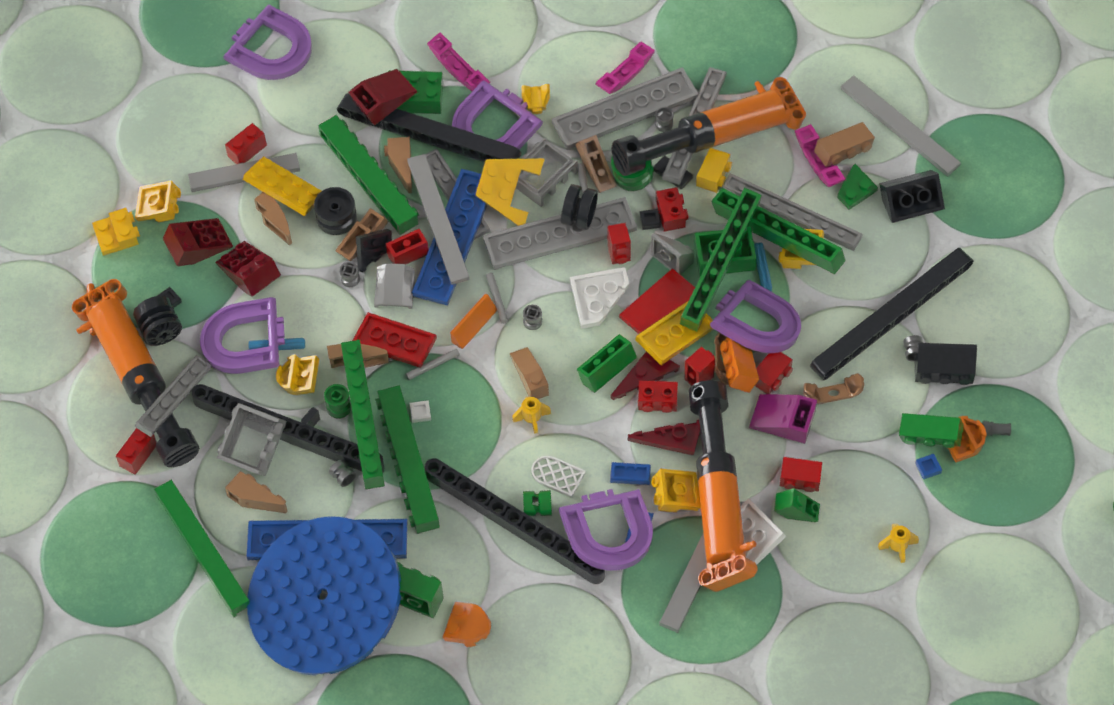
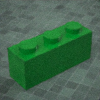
M619 334L578 367L577 372L583 385L595 393L633 362L637 355L632 343Z
M902 413L899 436L905 444L909 445L923 443L931 447L937 444L946 448H954V446H961L964 424L961 418Z

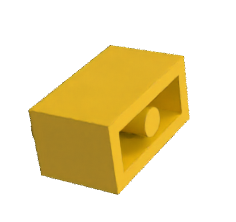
M709 148L697 174L696 186L717 193L719 187H722L725 182L726 172L729 173L731 170V154Z

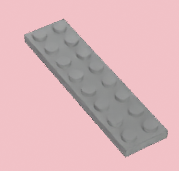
M682 67L552 118V124L566 149L569 150L576 147L575 144L579 141L595 135L597 138L655 116L656 111L661 107L672 109L695 100L699 94Z
M626 197L597 204L594 218L588 230L578 228L576 222L572 226L562 224L560 214L483 235V240L495 270L607 239V226L626 222L628 233L637 231V226Z

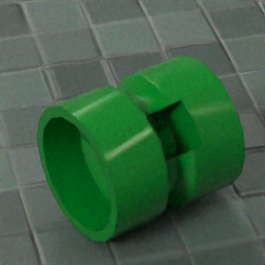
M333 384L325 390L324 400L328 414L336 419L346 417L351 411L348 389L344 385Z
M542 490L538 494L534 491H523L524 513L530 517L536 516L537 513L541 516H552L551 490Z

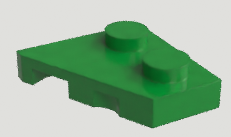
M854 164L841 186L837 198L850 210L876 193L878 187Z

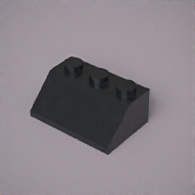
M933 170L879 183L882 201L892 223L945 209L939 173Z
M918 343L914 362L915 382L923 384L931 382L941 384L959 383L961 385L973 384L976 374L977 344Z

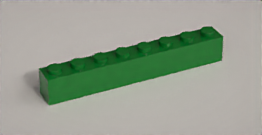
M335 115L319 124L318 128L321 138L398 234L402 235L417 226L419 213L416 208L408 204L407 197L404 194H400L395 182H391L388 179L386 171L378 167L376 159L373 156L370 157L365 145L358 142L356 134L349 131L347 123Z
M744 187L682 313L680 325L698 332L761 201V194Z
M721 188L711 201L715 213L729 220L740 196ZM758 206L749 225L754 234L834 275L846 261L841 247Z
M360 340L342 342L341 348L365 490L384 487Z
M398 385L378 390V398L375 401L377 409L382 410L383 415H380L382 426L387 427L385 437L387 443L391 442L392 448H389L392 460L396 459L397 465H394L396 476H401L402 481L399 482L400 490L407 497L404 499L406 511H411L412 516H408L411 528L415 527L417 534L440 528L439 518L401 387Z

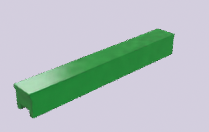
M171 479L154 489L157 498L233 618H235L237 613L247 608L250 601Z

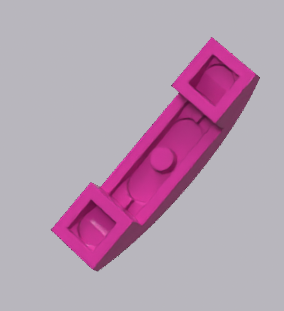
M441 32L427 43L440 63L469 90L473 91L483 80L490 84V81L479 70L475 71L452 48L453 44Z
M642 41L639 42L630 51L628 58L610 74L606 72L595 85L609 94L620 90L644 68L655 53V50Z
M810 124L795 130L799 145L820 180L828 187L845 181V177L837 165L826 167L814 152L820 137L813 126Z

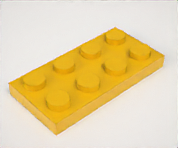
M264 156L243 176L244 181L304 217L314 208V201L317 195L322 192L317 187Z
M687 301L638 334L635 341L660 365H663L714 330L710 326L713 319L706 313L698 332L680 325L681 316L688 303Z

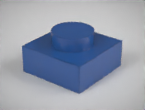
M934 454L915 461L923 480L942 473V468Z

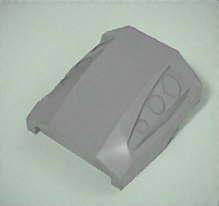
M383 264L378 266L374 307L397 306L412 309L414 268L405 264Z

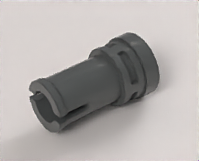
M982 422L986 430V436H1010L1011 423Z

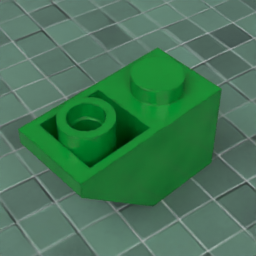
M795 488L776 493L774 512L786 519L818 522L820 504Z

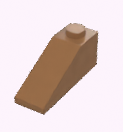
M595 135L576 143L580 158L598 192L601 193L616 187L597 136Z
M410 137L388 138V145L384 146L385 157L388 156L390 166L407 192L412 193V173L407 159L411 158Z
M528 347L510 353V357L528 396L537 399L548 396V382Z

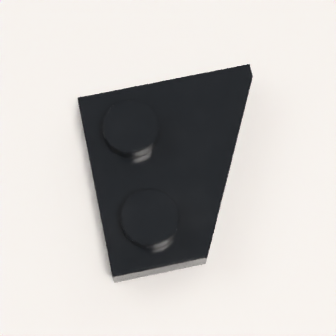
M384 229L356 236L357 266L360 272H365L367 270L366 267L371 262L378 261L383 254L387 253L386 243L392 241V230Z

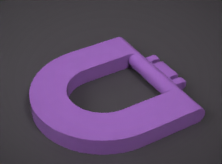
M267 5L255 20L248 18L246 23L236 32V35L232 36V40L236 42L223 58L255 77L266 80L283 79L299 72L306 65L312 52L311 37L307 28L299 20L271 5ZM262 25L286 36L292 42L291 50L285 56L278 59H266L245 48L244 45Z
M483 80L458 106L453 116L452 126L474 133L472 131L474 120L496 99L520 116V119L496 141L515 146L520 150L542 126L543 121L526 110L528 108L526 101L523 103V99L513 92L510 94V90L507 88L502 93Z
M747 280L736 293L732 290L728 291L716 305L715 309L720 312L710 323L711 328L746 348L763 353H777L789 349L795 344L801 331V320L794 307L785 299L751 280ZM742 300H745L772 315L777 320L779 329L771 332L760 331L730 314Z
M269 297L235 303L214 313L205 323L200 335L201 350L207 362L215 369L230 374L277 368L279 366L278 345L285 344L284 318H277L276 299ZM268 320L269 347L233 352L222 346L223 336L230 328L239 324Z
M612 489L607 490L608 496H606L605 491L589 494L590 500H588L587 495H583L581 497L583 502L559 507V513L572 549L582 561L592 567L609 571L623 570L640 562L650 549L653 526L639 489L614 495ZM621 504L631 531V537L625 544L618 547L603 546L593 539L583 512Z

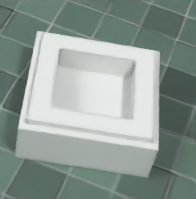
M429 400L410 403L412 423L431 421Z

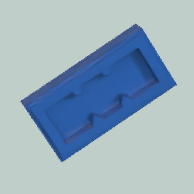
M612 462L610 483L650 485L651 464Z

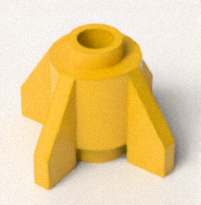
M544 84L541 87L521 86L523 102L526 101L528 111H531L532 114L543 113L550 99V84Z
M526 396L521 407L512 415L513 422L524 419L526 422L532 423L535 434L538 433L537 421L541 416L551 414V409L537 398Z
M895 523L892 524L890 535L879 542L878 548L882 550L888 549L890 546L893 551L899 552L900 562L905 563V550L908 548V545L918 544L919 538L905 526Z

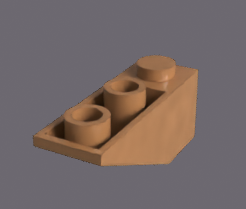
M240 471L225 487L227 496L242 507L287 513L285 499L280 495L275 496L266 485L258 484L256 479L250 474H244Z

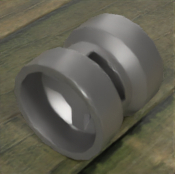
M669 107L659 108L655 114V126L661 132L669 131L673 128V111Z
M353 262L342 264L339 270L342 284L346 287H355L360 281L358 266Z
M528 305L523 310V323L527 329L537 330L542 325V311L537 305Z
M918 335L908 336L903 340L904 347L906 348L905 355L908 361H915L918 343H923L922 337Z
M343 459L335 462L329 469V474L333 478H337V482L341 487L348 486L356 477V473L352 469H348V464Z

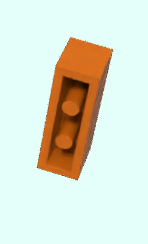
M727 337L722 341L720 351L729 387L750 393L759 381L752 350Z

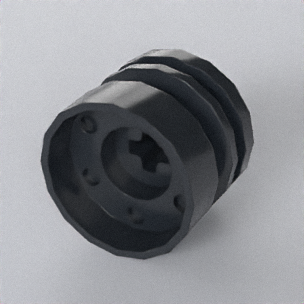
M166 296L148 298L134 309V319L148 345L158 346L166 344L181 333V322L174 311L170 299Z

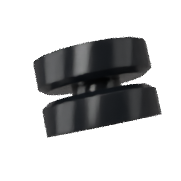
M571 184L563 203L561 223L572 226L576 222L578 228L588 230L596 211L598 191L587 188L583 193L581 186Z
M330 187L317 195L314 201V210L319 228L330 235H341L350 231L357 221L355 200L352 194L341 187Z

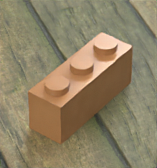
M861 122L819 139L814 152L826 167L837 165L847 158L851 159L859 153L868 152L872 148L875 137L866 125Z

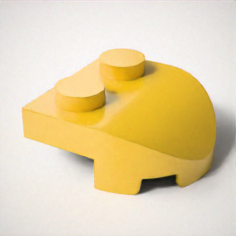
M296 354L287 357L288 361L283 366L279 365L277 369V382L286 392L292 395L314 393L319 358L316 355L299 358Z

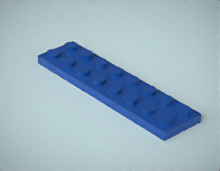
M461 169L445 211L465 263L488 204L475 196L481 174ZM433 238L412 294L413 297L448 306L456 284L451 285L436 240Z
M407 519L355 520L375 531L388 544L396 559L407 558ZM308 520L249 521L247 560H260L277 538L294 526Z

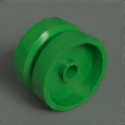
M613 157L611 158L614 179L620 188L627 191H638L648 186L653 179L652 160L646 161L643 171L623 176L616 168Z

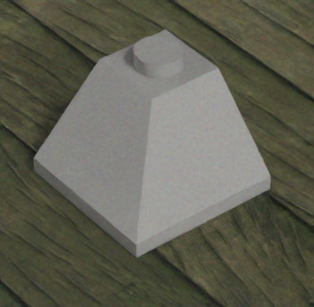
M656 233L651 235V255L669 270L673 268L681 275L694 263V252L689 246Z

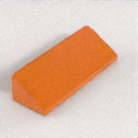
M484 294L450 332L451 342L459 348L463 349L497 312V308L488 294Z

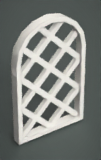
M542 456L536 459L531 468L535 481L571 498L586 473L585 470L552 456ZM546 459L547 464L540 465L539 461ZM558 463L560 469L553 471L551 465ZM549 466L551 472L543 473L542 468ZM540 469L541 475L535 476L534 470ZM570 469L572 474L565 476L563 471ZM561 472L563 477L556 479L554 473ZM552 474L553 480L547 482L545 476ZM581 475L577 481L576 476ZM573 477L575 483L568 484L566 479ZM564 480L566 485L559 487L557 482ZM575 486L571 492L569 487Z

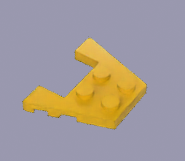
M486 159L475 196L500 212L517 226L525 224L529 212L510 207L521 170L539 176L545 159Z

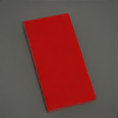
M672 268L620 313L619 318L640 334L689 301L695 287Z
M368 312L352 341L360 340V344L385 349L389 358L421 368L437 339V335Z

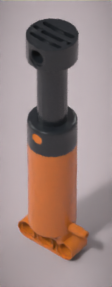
M775 78L768 91L764 89L760 81H756L755 86L758 94L682 118L679 121L678 128L638 140L634 135L614 140L611 146L612 157L618 171L623 176H628L643 171L646 161L682 149H686L689 153H697L784 123L790 129H799L806 117V112L785 78Z
M111 279L73 302V312L80 320L88 321L77 328L76 331L78 334H81L93 328L131 402L142 405L146 412L165 391L166 384L122 303L127 297V290L119 280ZM173 413L156 431L159 437L156 449L164 465L167 467H178L188 463L200 450L191 430L180 428Z
M707 380L695 383L689 388L688 392L690 411L699 416L703 455L696 461L707 568L701 571L698 581L702 586L718 592L755 576L757 564L746 558L745 552L756 547L757 543L755 541L744 543L735 458L726 452L722 413L729 407L727 388L722 382Z

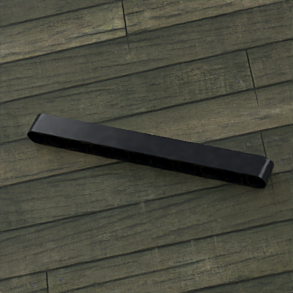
M346 93L337 107L338 113L346 118L374 126L354 103L349 93ZM397 108L374 126L485 162L486 159H519L522 154L515 146Z
M960 247L955 249L811 362L810 368L823 380H827L972 266L974 260Z
M198 384L192 388L191 394L194 404L200 409L232 420L231 415L234 407L238 403L244 404L285 420L286 424L280 440L336 462L343 459L349 467L362 471L360 458H354L359 455L358 444L209 386ZM249 412L244 426L268 435L274 423L268 425V422L273 421ZM321 442H326L324 445H319ZM338 449H344V450L341 451V452H337V451H336V450H338ZM380 454L382 472H384L383 456Z
M431 458L426 461L425 473L431 483L590 583L600 584L604 581L605 570L592 567L585 562L581 564L575 562L581 559L572 549L569 540L439 459ZM438 469L436 472H431L430 470ZM447 479H454L452 482L446 481ZM470 489L468 492H463L462 490ZM486 499L484 502H479L478 500ZM495 509H502L501 512H494ZM511 519H518L517 522H510ZM528 529H534V530H535V531L532 532V533L526 532V530H528ZM545 539L551 540L549 543L542 542ZM565 549L567 552L560 553L559 550ZM599 570L600 573L594 574L592 571Z

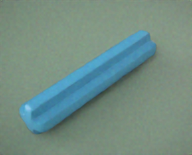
M762 242L755 243L754 248L760 284L772 292L764 244Z
M287 338L284 345H278V349H304L305 339ZM251 340L248 344L249 350L269 347V341Z

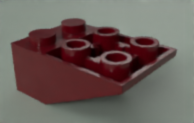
M394 69L361 81L348 93L354 103L375 126L416 94L417 91L398 69Z
M219 218L170 223L163 236V240L177 266L196 264L233 247Z
M246 241L237 244L233 250L224 254L215 262L243 292L251 297L281 276L273 258Z

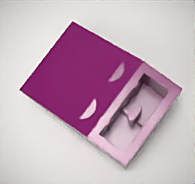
M760 394L749 428L805 444L816 412L817 400L801 395Z

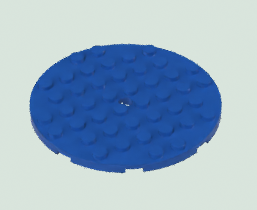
M335 516L320 517L305 521L289 529L266 550L258 562L250 581L248 590L250 604L247 605L249 624L257 643L276 663L286 669L304 675L333 674L358 664L374 651L373 649L382 638L385 639L395 621L401 599V576L396 558L388 544L375 531L353 519ZM322 590H327V597L323 600H320L319 598Z

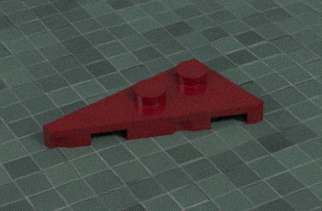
M646 351L613 391L611 399H620L634 389L639 390V381H659L663 379L664 375L673 371L676 373L680 370V365L672 360H668L663 365H660Z
M696 420L695 423L685 425L684 423H678L674 426L668 425L654 428V431L644 433L637 431L628 434L627 441L694 456L700 435L699 420Z

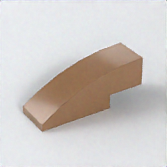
M262 192L254 200L256 209L262 213L264 225L288 245H291L292 240L289 226L282 209L273 197Z
M370 208L363 219L354 224L335 251L351 262L357 257L356 236L383 230L388 224L387 219Z
M341 344L327 346L331 368L344 366ZM361 344L365 368L389 363L387 350Z

